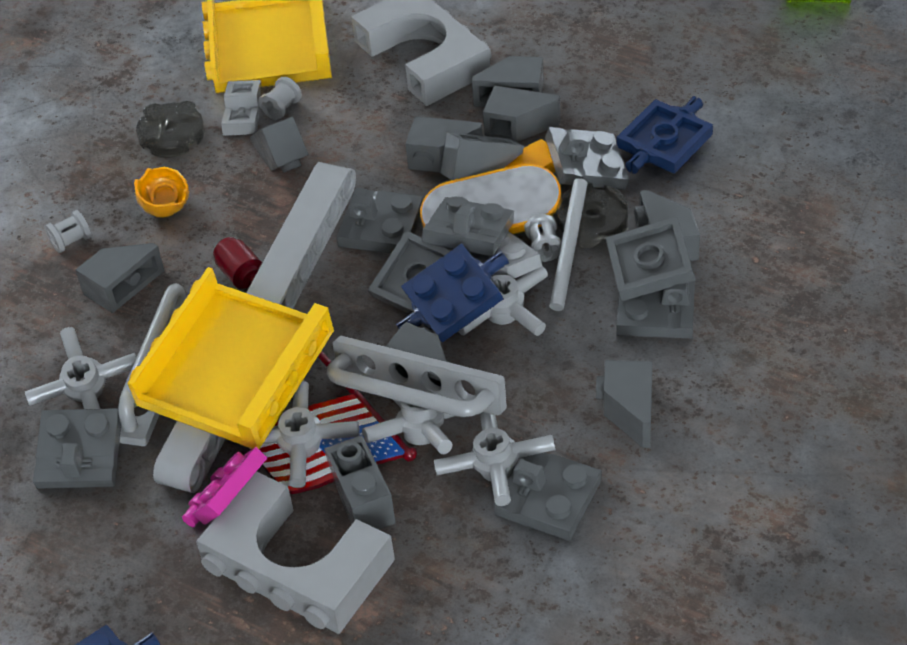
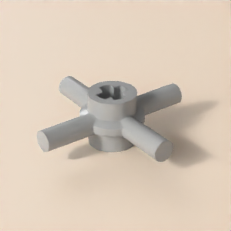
M542 266L526 273L518 280L508 275L493 276V282L501 292L504 300L458 332L464 336L489 319L491 322L499 325L509 324L516 320L534 335L539 336L542 334L546 324L523 306L524 293L548 277L546 269Z
M73 327L64 328L60 331V335L68 360L62 367L59 379L25 391L27 401L31 406L65 394L72 400L82 402L84 409H100L97 398L103 391L106 379L131 370L137 356L135 353L100 364L93 358L83 356L75 329Z
M306 381L301 382L293 395L292 408L286 410L280 416L277 427H273L263 443H277L283 451L290 455L289 484L294 488L305 486L306 458L313 456L318 451L320 442L323 439L360 436L358 421L321 424L320 420L308 410L309 384Z
M394 400L401 408L396 418L362 429L366 443L404 432V439L408 443L413 445L431 443L440 454H446L452 449V442L439 428L442 426L444 419L454 416Z
M481 412L482 432L475 437L474 447L471 452L434 460L436 474L438 476L474 468L486 480L491 481L495 504L505 506L511 502L507 479L512 474L518 459L556 450L553 435L515 442L504 430L498 429L496 415Z

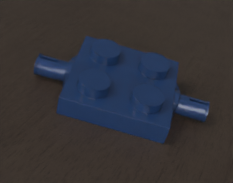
M693 96L684 106L679 107L668 105L655 99L616 137L618 148L634 155L625 163L626 169L630 173L632 171V174H636L646 163H652L675 174L713 135V124L695 115L703 107L702 100L699 97L696 99V96Z
M460 244L401 286L410 299L414 312L396 323V326L400 329L405 322L417 327L423 324L425 327L433 330L438 335L439 340L444 342L504 300L501 292L495 286L491 275L509 264L508 259L500 250L482 263L473 258L464 245Z

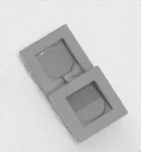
M261 80L228 81L224 94L225 112L221 122L223 136L250 135L257 132L260 114L258 100L261 97Z

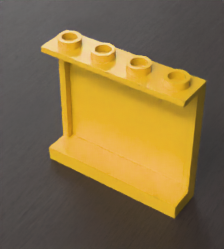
M207 0L202 2L205 20L203 21L205 40H208L204 41V52L206 60H210L204 62L207 81L213 80L216 93L225 92L228 81L261 80V87L274 86L280 77H288L295 83L332 78L323 0H236L214 3V0Z
M208 267L201 278L193 283L189 295L180 308L173 312L165 330L159 337L154 339L149 353L140 366L135 367L127 384L134 401L141 408L251 449L255 447L260 449L334 332L329 309L314 303L308 314L218 284L213 268Z

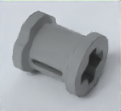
M280 77L275 83V88L259 98V107L269 118L273 120L281 119L285 115V110L291 104H295L301 99L302 93L299 86L292 79Z
M78 210L71 212V217L54 225L51 223L45 225L47 236L58 253L65 251V246L81 238L87 240L92 237L85 218Z
M544 213L530 217L524 225L525 234L532 242L530 247L539 253L541 262L556 259L559 256L562 243L555 233L557 224L554 217ZM539 224L542 225L543 232L541 233L538 228ZM544 243L548 244V251H546Z

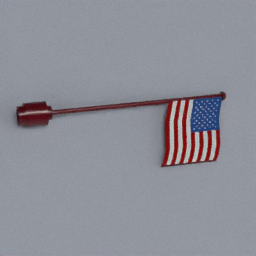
M234 237L224 238L216 245L213 251L216 266L236 288L244 289L250 287L262 265V261L242 240ZM321 351L318 358L327 367L331 360ZM348 387L345 388L351 395L308 406V410L320 420L321 424L358 421L360 435L362 436L363 428L385 421L358 390ZM397 434L366 443L377 465L401 458L405 461H413L417 457V450L414 447L409 448ZM355 437L323 439L320 442L318 451L313 456L306 458V484L301 488L290 486V455L283 451L277 443L262 444L259 450L268 457L262 466L274 480L288 486L290 494L317 489L334 482L324 448Z

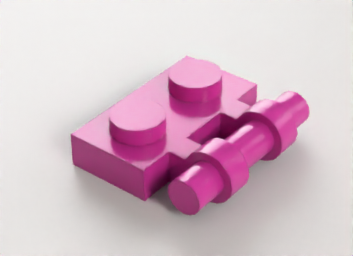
M257 447L244 455L238 451L223 468L219 467L210 477L211 483L201 493H196L189 501L190 508L182 516L183 521L187 525L195 527L199 521L206 525L220 516L268 457Z

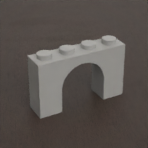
M383 0L351 16L354 41L371 57L408 40L425 39L440 44L436 49L405 64L408 90L426 106L471 84L474 75L490 67L491 50L487 43L479 40L470 32L467 26L461 25L451 16L449 11L442 9L433 0Z
M256 471L220 516L215 518L197 539L196 542L203 567L215 576L224 575L234 580L239 587L248 593L254 594L257 592L269 598L281 610H292L304 616L316 628L324 629L326 627L340 634L394 562L395 557L391 535L356 519L332 551L316 563L303 567H285L275 564L263 555L265 547L294 510L288 486Z

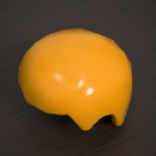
M147 168L143 176L134 181L137 203L147 214L157 218L176 214L183 208L189 197L187 180L178 170L172 168Z

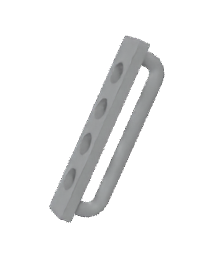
M175 283L168 286L164 292L121 392L118 405L121 422L119 443L146 446L160 415L148 410L143 415L135 416L134 408L138 406L127 383L134 368L140 366L149 353L154 339L159 337L169 324L173 312L180 308L187 298L184 288L179 284Z
M339 336L333 341L334 359L327 366L326 375L331 382L337 385L459 417H470L481 412L500 415L507 408L505 378L501 375L345 336ZM363 355L373 360L376 367L375 370L365 364ZM395 363L402 365L406 369L408 378L401 376L397 372ZM428 372L435 373L442 385L437 386L432 383L428 377ZM461 380L469 382L474 387L475 395H471L464 390Z

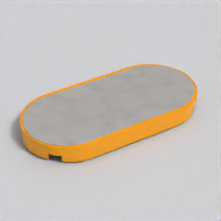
M519 164L437 185L423 199L420 217L424 228L445 197H463L469 202L480 204L494 203L501 205L505 209L514 210V222L509 232L511 234L525 232L524 225L530 217L541 213L553 216L557 208L559 210L562 200L560 184L552 172L536 164Z

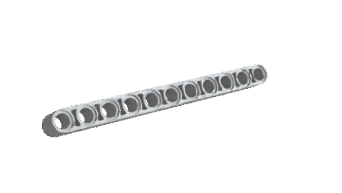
M318 162L315 165L246 292L247 294L291 309L294 308L353 194L356 184L354 169ZM177 421L155 462L153 471L154 481L157 484L196 493L206 478L225 439Z

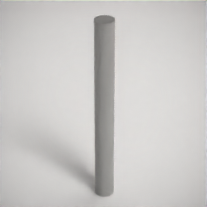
M575 179L573 181L549 305L555 311H562L565 306L588 184L584 179Z

